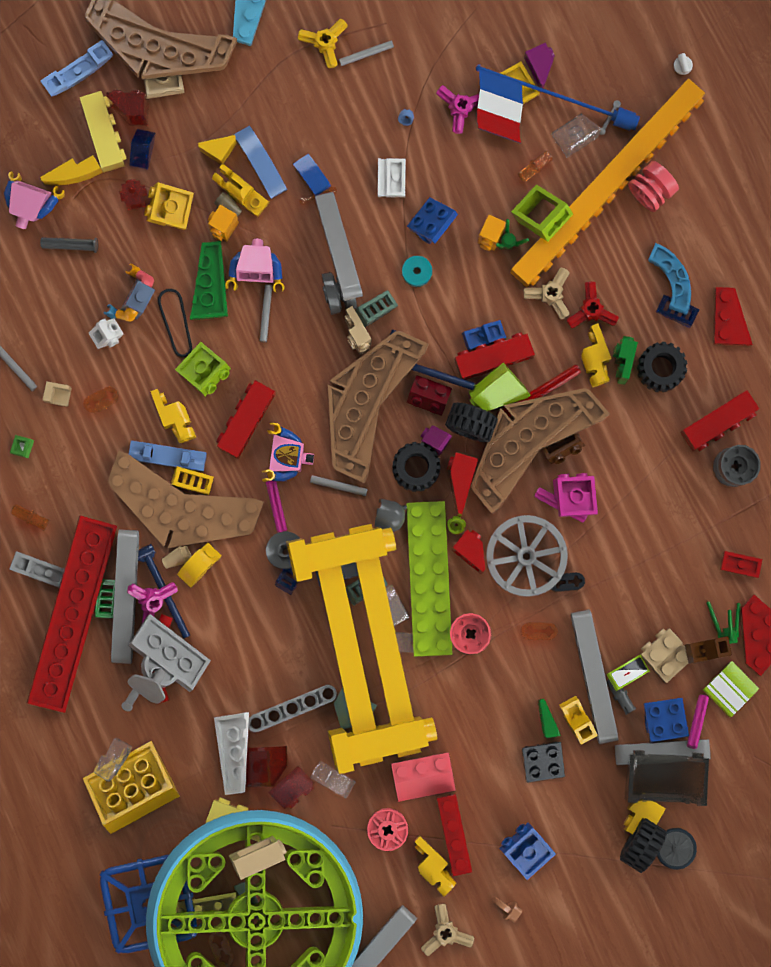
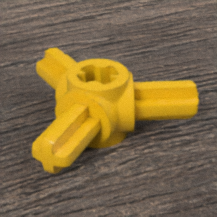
M339 19L330 29L326 28L325 30L317 31V33L301 29L298 33V40L314 44V47L318 48L320 53H323L326 66L334 68L338 65L334 53L336 49L335 43L338 41L337 37L348 25L343 19Z

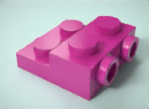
M587 473L576 474V477H569V474H561L553 480L554 497L557 499L559 517L598 514L594 476H588Z

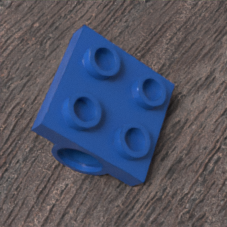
M429 197L407 227L426 243L435 244L458 214L452 208Z
M682 698L643 704L645 726L649 734L650 743L689 737Z

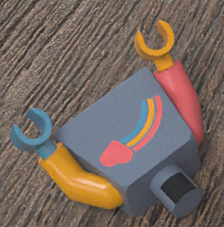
M130 263L129 265L132 266L130 272H125L137 278L122 308L117 310L111 304H108L107 307L110 310L103 313L110 319L117 318L130 322L138 319L143 314L155 291L153 288V277Z

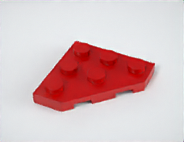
M752 595L740 609L745 650L744 659L745 664L759 676H762L771 665V608L756 595Z

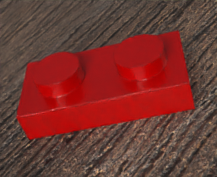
M724 551L720 570L759 578L763 559Z

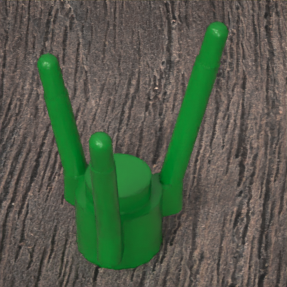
M506 219L505 234L502 236L501 244L496 243V246L500 250L503 248L511 250L514 246L519 247L527 243L529 238L516 241L515 235L509 231L510 220Z
M708 601L707 606L718 638L728 636L730 644L738 643L741 604L737 603L735 627H733L732 611L728 610V628H723L722 632L711 603Z

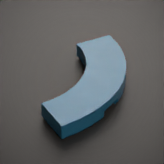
M655 243L648 262L659 267L670 282L672 298L669 309L687 315L691 303V285L688 273L675 254L662 245Z

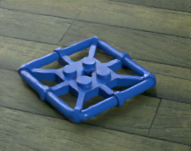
M169 855L146 860L142 858L137 859V862L110 867L105 871L102 870L99 874L101 876L100 886L105 906L104 916H107L111 941L116 949L115 952L118 954L120 952L132 953L149 949L147 941L131 945L125 944L137 927L146 926L147 907H144L143 903L146 902V899H149L154 882L147 883L144 868L163 864ZM138 869L141 885L127 887L111 875ZM108 882L125 892L128 906L113 908ZM185 883L182 888L183 894H180L178 901L184 899L186 911L194 912L193 892L190 891ZM129 911L132 925L120 942L114 914ZM196 918L191 921V926L193 927L197 926ZM173 919L171 923L178 927L181 921ZM198 933L177 934V943L187 941L192 937L195 938Z

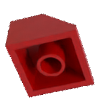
M467 529L451 551L478 573L482 574L485 570L483 542L480 540L481 536L476 531L472 530L470 532Z

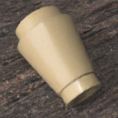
M186 545L183 547L179 546L162 558V562L165 568L168 569L185 564L192 556Z

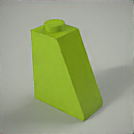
M502 363L475 385L473 390L468 391L471 396L470 402L473 406L480 407L486 411L531 396L527 388L505 363Z

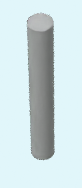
M391 40L339 59L340 65L344 66L394 48L393 42Z
M265 285L260 342H267L272 285Z
M0 346V357L27 387L34 391L38 386Z
M313 475L310 483L366 496L368 490Z

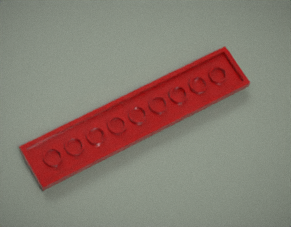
M79 515L27 704L63 713L66 711L115 537L116 525Z

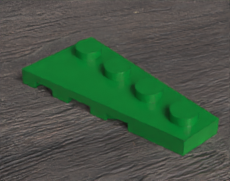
M221 241L202 243L190 320L228 317Z

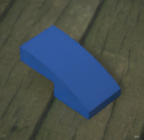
M309 154L293 163L294 168L315 196L331 187L329 181Z
M501 320L484 324L481 327L462 333L468 351L474 350L477 346L489 345L495 340L506 338Z

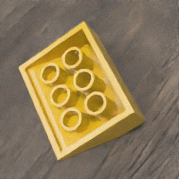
M152 741L83 778L100 820L110 834L180 797Z

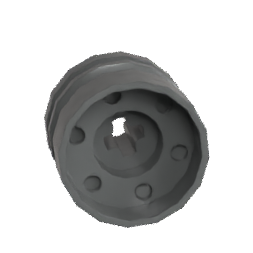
M735 445L717 454L713 462V471L720 483L728 487H737L751 483L758 476L761 462L758 454L752 448L746 445ZM733 464H734V465H737L738 468H737V469L731 468V465H733Z

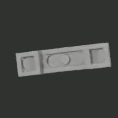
M16 551L9 570L59 587L64 568Z

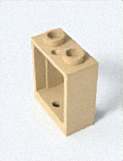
M271 836L230 854L229 858L237 876L242 880L286 860L283 854L287 852L280 839L276 840L274 836Z

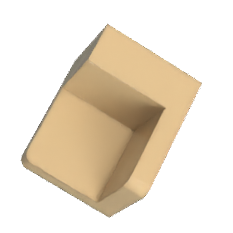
M46 381L43 401L67 407L72 388L68 385Z

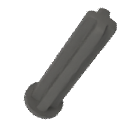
M42 237L40 246L46 249L89 250L97 253L98 239Z

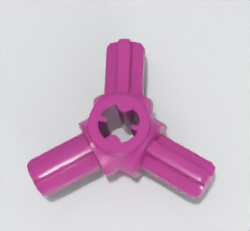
M442 85L436 94L449 104L448 108L450 109L451 116H453L452 132L462 134L464 118H467L468 113L478 106L479 94L471 97L459 94L456 96Z
M174 582L159 590L156 588L142 589L135 584H131L128 586L127 593L137 598L138 603L141 604L143 623L149 614L154 617L155 612L162 607L163 600L176 593L178 589Z

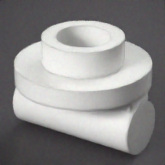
M685 53L679 54L674 62V70L680 75H686L692 70L693 63Z

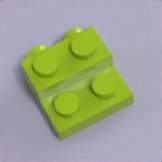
M200 342L175 370L200 393L206 396L215 392L216 384L229 376L231 368L224 360Z

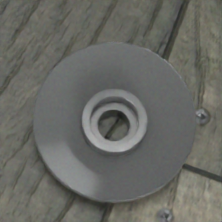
M288 531L279 532L272 536L266 546V556L269 562L280 569L292 568L289 553L284 555L283 551L287 549L286 541L300 539L299 536Z

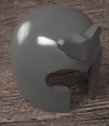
M379 499L381 507L380 509L377 508L375 528L385 529L391 527L393 532L399 530L405 521L407 506H401L395 501Z

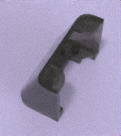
M633 750V753L629 754L624 799L629 803H638L640 799L642 802H683L685 804L694 803L697 806H707L709 758L704 757V753L693 752L692 756L645 754L644 750Z

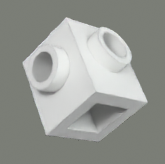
M114 318L107 321L106 319L100 320L89 332L98 349L105 346H115L119 343L118 339L124 335Z

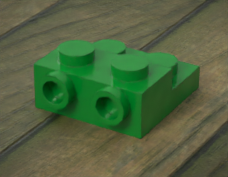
M628 336L622 337L620 343H617L614 347L612 355L615 358L614 363L620 364L615 375L618 378L617 383L623 385L630 378L638 342L634 341V338Z

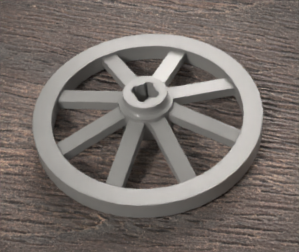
M530 515L514 517L501 524L491 536L486 552L487 566L495 582L507 592L524 597L540 595L554 587L563 576L568 559L566 543L558 529L545 519ZM523 523H534L542 526V529L529 547H527ZM515 524L518 526L521 549L501 535L507 528ZM548 530L556 539L559 547L535 552V548ZM498 540L517 555L494 559L493 553L496 541ZM524 553H529V560L523 558ZM560 553V564L557 572L536 559V557ZM518 561V565L508 580L504 581L497 572L495 565ZM531 565H535L553 578L547 584L536 588ZM523 566L526 567L530 589H519L511 586Z

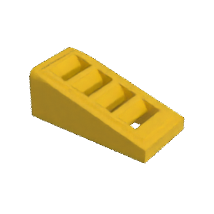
M177 466L174 469L171 485L209 495L214 477ZM180 473H183L182 481L180 483L178 482ZM191 475L189 485H186L187 476ZM195 477H199L197 486L193 487ZM203 479H206L204 489H200Z

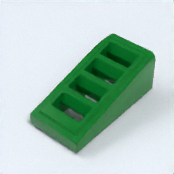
M102 579L96 601V618L113 619L115 580ZM103 585H113V589H103ZM102 593H113L112 597L102 596ZM102 600L112 601V604H102ZM101 608H111V612H101Z
M538 699L543 737L561 736L546 701Z

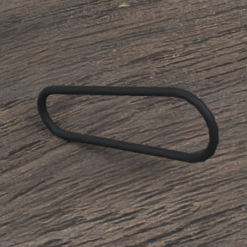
M166 289L159 294L158 305L175 354L179 357H186L192 351V343L183 300L177 290ZM166 292H175L180 300L189 343V351L186 354H179L177 352L161 305V297Z

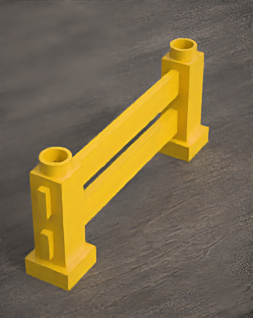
M372 524L349 528V534L334 537V532L310 537L311 542L306 544L302 538L286 541L294 580L298 582L312 579L311 572L317 571L352 728V732L346 733L343 728L327 731L335 769L339 774L355 771L353 766L355 763H359L361 767L382 762L383 757L397 754L399 758L420 753V748L429 746L428 742L437 740L436 727L432 717L422 719L420 716L413 717L379 557L387 555V552L396 550L395 538L391 527L385 529L379 527L372 528ZM354 562L356 563L390 723L376 726L341 569V565Z

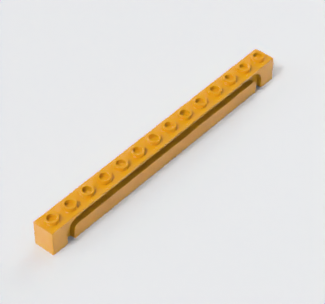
M688 78L569 206L573 213L570 219L548 242L540 238L517 262L510 273L526 288L530 284L534 286L541 278L539 274L543 270L547 272L553 265L552 260L555 257L559 259L566 251L564 247L568 243L572 245L579 237L577 233L581 229L585 231L591 224L589 220L593 216L597 218L604 210L602 206L606 202L610 204L617 196L614 193L618 189L623 190L629 183L627 179L631 175L635 177L642 169L640 165L644 161L648 163L654 156L652 152L656 148L660 150L667 142L665 138L669 134L673 136L679 129L677 125L681 121L685 123L692 115L690 111L694 107L698 109L704 102L702 98L705 92Z

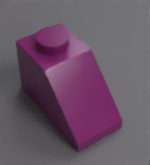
M546 42L526 51L524 59L540 88L545 86L555 57L552 48L548 47Z
M432 425L430 429L426 427L420 437L423 438L421 440L422 443L431 446L437 452V455L440 456L451 441L452 435Z

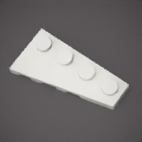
M249 712L214 718L225 795L245 792Z

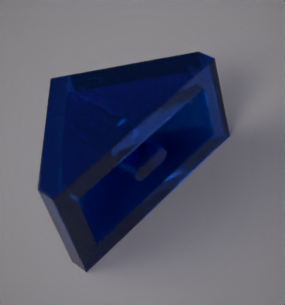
M136 130L131 141L130 166L143 169L149 168L156 136L155 132Z

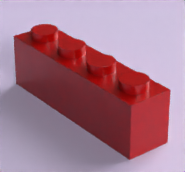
M522 332L516 333L511 336V339L504 340V338L495 340L493 345L486 346V344L475 347V351L468 352V350L457 353L458 356L454 360L460 378L467 380L492 372L502 363L510 366L534 358L535 353L528 333L524 335Z
M256 380L253 384L249 383L245 390L247 395L244 400H239L235 408L237 410L234 417L230 416L226 423L228 428L225 433H220L216 441L218 449L236 459H239L276 395L274 390Z
M746 390L680 433L692 452L696 449L700 452L709 446L707 442L714 439L716 442L725 436L723 432L730 429L732 432L741 426L739 422L746 419V421H749L757 416L755 412L760 408L748 390Z
M456 794L436 797L452 875L458 876L472 873Z

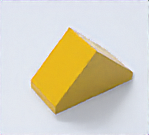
M235 135L199 142L198 146L200 152L222 165L236 146L237 141Z

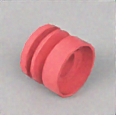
M651 161L642 170L643 176L637 174L635 180L632 179L628 183V187L634 197L651 212H656L659 206L665 203L664 198L670 199L679 190V186L666 168L656 161Z
M473 613L463 614L456 618L450 629V638L454 647L460 652L470 655L478 654L485 650L490 644L492 637L488 622L480 615ZM467 630L476 631L474 634L476 636L475 639L471 637L468 639L466 637L468 635Z
M382 808L374 812L369 819L367 825L368 837L376 848L383 851H393L401 847L406 841L408 835L407 821L398 810ZM391 825L392 834L388 833L385 835L384 829H382L383 826Z

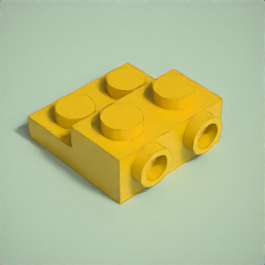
M159 182L156 183L154 187H150L148 193L151 201L144 211V216H147L146 221L185 230L194 193Z

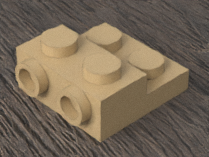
M353 306L346 309V316H344L349 328L347 341L352 350L356 349L361 355L370 350L371 337Z
M663 628L655 635L657 639L653 643L649 641L641 648L643 652L640 655L665 683H668L688 664L685 646L682 644L683 642L670 628L667 630Z

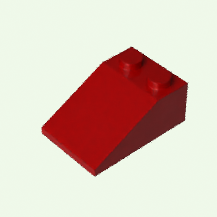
M456 452L454 457L450 456L447 469L450 470L449 478L456 515L461 517L478 458Z

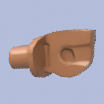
M495 896L492 899L493 903L503 909L504 920L509 919L513 923L516 922L522 913V909L517 906L515 901L505 904Z

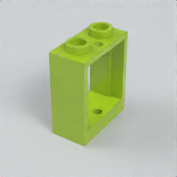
M537 184L511 211L518 223L547 242L573 215L567 203ZM542 199H545L556 207L539 225L527 217V215Z

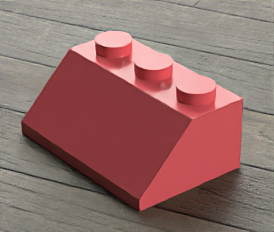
M449 752L391 763L398 802L455 791Z

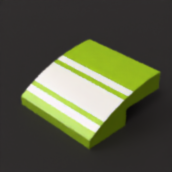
M731 661L709 682L703 691L731 718L759 688Z

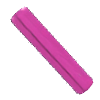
M267 481L266 485L277 532L287 531L277 482Z
M538 488L534 497L558 510L557 499H555L554 495L542 488ZM570 516L582 523L587 518V516Z
M700 694L698 697L687 743L688 748L697 749L709 700V697Z

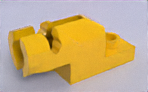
M222 164L219 167L221 169L220 172L229 181L224 182L223 178L216 172L212 180L236 202L258 218L269 204V201L257 193L240 176Z
M598 323L592 325L589 329L590 332H588L591 343L594 342L595 345L584 348L581 354L586 372L588 374L595 373L589 379L592 387L609 382L607 365L604 366V364L612 359Z
M158 389L150 391L164 428L173 427L171 430L179 443L196 438L193 428H186L191 423L186 407L179 401L165 406L164 404L167 403L164 392L160 393Z
M419 835L414 840L417 844L415 848L422 855L428 854L418 865L420 875L431 885L440 882L437 891L446 896L456 885L447 869L444 870L448 862Z

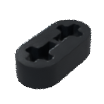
M577 572L564 573L559 581H565V584L559 585V588L554 586L551 590L554 592L579 590L584 586L585 578L581 573ZM574 576H577L578 579H581V583L578 584V587H575L574 583L568 584V580H573Z

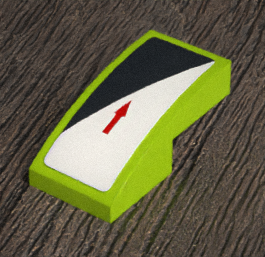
M638 655L606 675L614 689L618 691L650 672L641 655Z

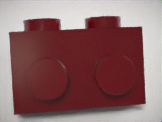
M416 375L407 403L442 416L452 388Z

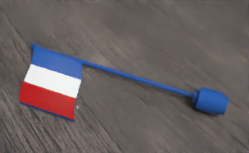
M481 64L476 66V71H479L480 82L477 125L478 129L521 143L522 85L612 116L611 121H614L613 125L625 130L635 131L640 116L636 115L635 112L619 107L618 110L614 109L612 113L480 66Z

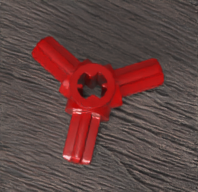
M593 281L586 282V299L583 300V305L579 307L580 311L566 320L571 328H575L585 320L589 322L599 319L615 326L619 317L603 309L604 306L600 304V299H597L596 283ZM590 306H594L593 309L596 308L594 313L588 311Z

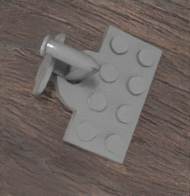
M149 614L128 645L144 657L141 663L143 676L135 674L128 679V684L133 689L125 702L122 703V709L131 711L139 694L150 702L156 704L162 702L166 697L162 688L171 685L175 681L187 691H192L211 660Z

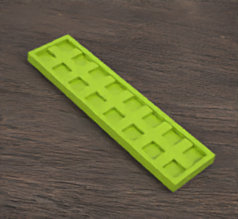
M445 501L407 503L414 657L453 655L450 638L451 613Z

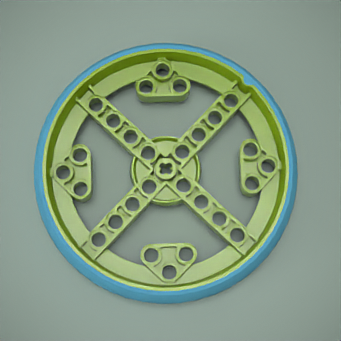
M265 810L242 811L221 816L207 822L185 837L173 849L159 870L151 888L146 913L147 942L155 967H193L191 966V961L194 958L201 959V963L197 967H215L199 952H191L187 956L185 963L178 947L176 934L228 932L235 943L245 948L246 967H266V947L273 944L279 938L283 929L334 927L333 935L325 956L319 948L309 947L291 967H352L359 949L363 928V907L358 882L349 862L337 845L315 826L302 819L280 812ZM254 835H258L260 841L274 836L276 840L280 839L282 843L293 847L285 854V862L312 888L322 886L325 878L334 906L283 908L276 897L265 892L264 869L245 878V892L234 899L228 910L176 912L178 899L185 883L192 892H201L225 867V859L217 851L218 849L245 840L246 848L252 845L250 839ZM313 853H317L319 856L318 860L314 863L310 862V856ZM293 854L299 855V860L296 863H290V857ZM216 856L220 857L219 865L212 866L210 863L211 859ZM193 858H200L201 862L198 866H191L190 863ZM313 873H318L319 875L316 882H310L309 880ZM253 876H260L259 883L255 885L250 883ZM193 878H200L201 883L198 886H191L190 883ZM253 896H260L259 903L251 904L250 901ZM333 912H337L338 918L335 921H330V915ZM313 913H318V920L311 922L310 916ZM293 914H299L297 922H290V917ZM273 915H280V920L277 923L273 924L270 922ZM234 916L241 918L237 925L231 924V919ZM254 916L260 919L256 924L251 921V919H254ZM214 917L221 918V922L217 926L211 925V920ZM200 918V925L196 927L191 926L192 919ZM173 919H180V926L176 928L171 926ZM253 936H260L259 943H251V938ZM313 953H319L318 960L310 961V956ZM253 956H260L259 963H251Z

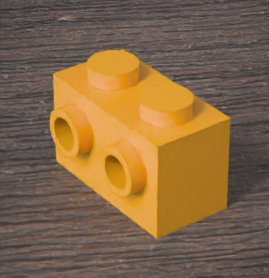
M219 205L216 212L212 211L208 218L210 232L219 241L223 239L227 242L239 224L237 214L222 205Z

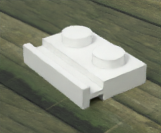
M378 158V197L405 198L406 159Z

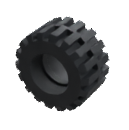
M657 342L652 346L650 345L638 360V377H641L642 384H646L648 389L652 388L655 392H667L678 386L684 379L688 369L686 368L688 363L684 359V352L681 353V349L679 347L675 348L673 343L666 344V342H661L659 344ZM657 357L668 359L672 364V374L668 377L656 375L652 369V361Z
M457 402L452 404L445 426L450 431L479 442H490L498 419L486 410Z
M422 442L405 444L395 454L392 465L395 480L404 489L412 490V492H421L427 488L429 489L437 481L441 468L437 452L431 446H427ZM413 456L422 457L428 465L426 474L420 478L409 476L405 470L406 461Z
M643 819L640 821L634 834H630L621 851L620 860L636 871L644 872L660 852L666 839V831L650 820Z

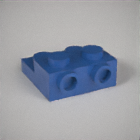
M529 822L526 825H519L516 829L517 833L512 837H506L499 848L526 880L556 855Z

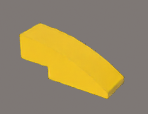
M92 155L78 164L72 158L40 178L44 185H69L91 179L103 173Z

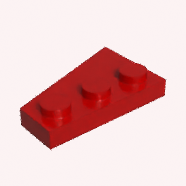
M716 287L714 344L752 346L753 344L736 289Z

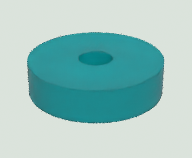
M422 256L408 258L402 267L403 279L413 287L424 286L430 281L432 276L431 263ZM414 269H420V274H415Z

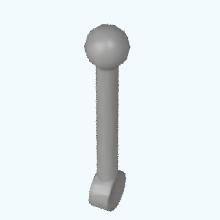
M614 101L612 113L614 109L616 110L620 107V101ZM608 116L603 127L598 130L600 135L606 133L605 129L612 116Z

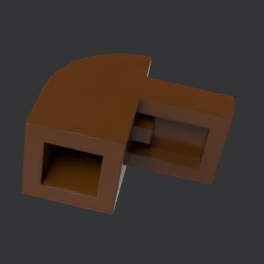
M728 636L685 645L689 664L732 655Z

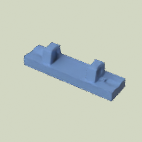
M132 440L129 449V455L139 462L169 467L179 466L189 470L204 472L206 452Z

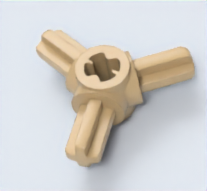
M559 268L554 279L549 281L547 285H542V288H524V298L541 299L542 302H547L549 306H553L560 319L568 317L570 313L562 301L564 298L562 286L569 276V271L565 268ZM549 290L551 292H556L554 297L552 295L548 296Z
M446 904L436 905L434 908L438 924L435 925L434 936L421 947L422 951L427 956H430L441 945H453V942L466 947H472L474 937L457 931L458 928L453 926L452 921H449ZM448 928L451 935L443 938V934H440V932Z

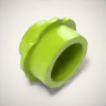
M453 516L452 519L450 518L447 521L448 530L452 534L462 533L464 527H466L465 520L459 516Z

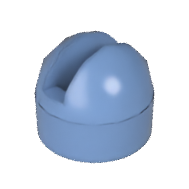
M403 109L398 117L399 123L405 126L411 125L414 114L411 110Z

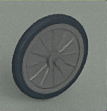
M681 828L666 830L665 842L657 855L659 861L665 867L674 870L689 866L695 859L697 845L693 836Z

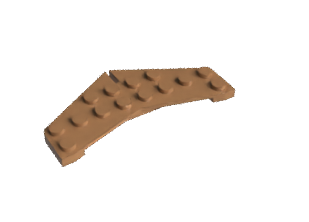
M91 0L85 14L86 22L137 78L144 64H146L141 79L223 70L226 68L237 43V38L229 35L218 34L217 37L161 30L153 27L115 0Z
M396 331L330 380V382L345 388L344 391L328 385L332 465L335 470L365 483L369 474L380 405L425 354L429 346L428 343L404 332Z
M583 388L504 405L515 418L513 421L502 408L500 409L490 442H487L471 484L473 492L492 514L501 508L540 449L595 425L610 415L589 389Z
M118 451L108 479L110 487L164 547L170 530L174 531L168 548L249 535L255 529L264 503L254 498L184 494L134 457L122 451Z

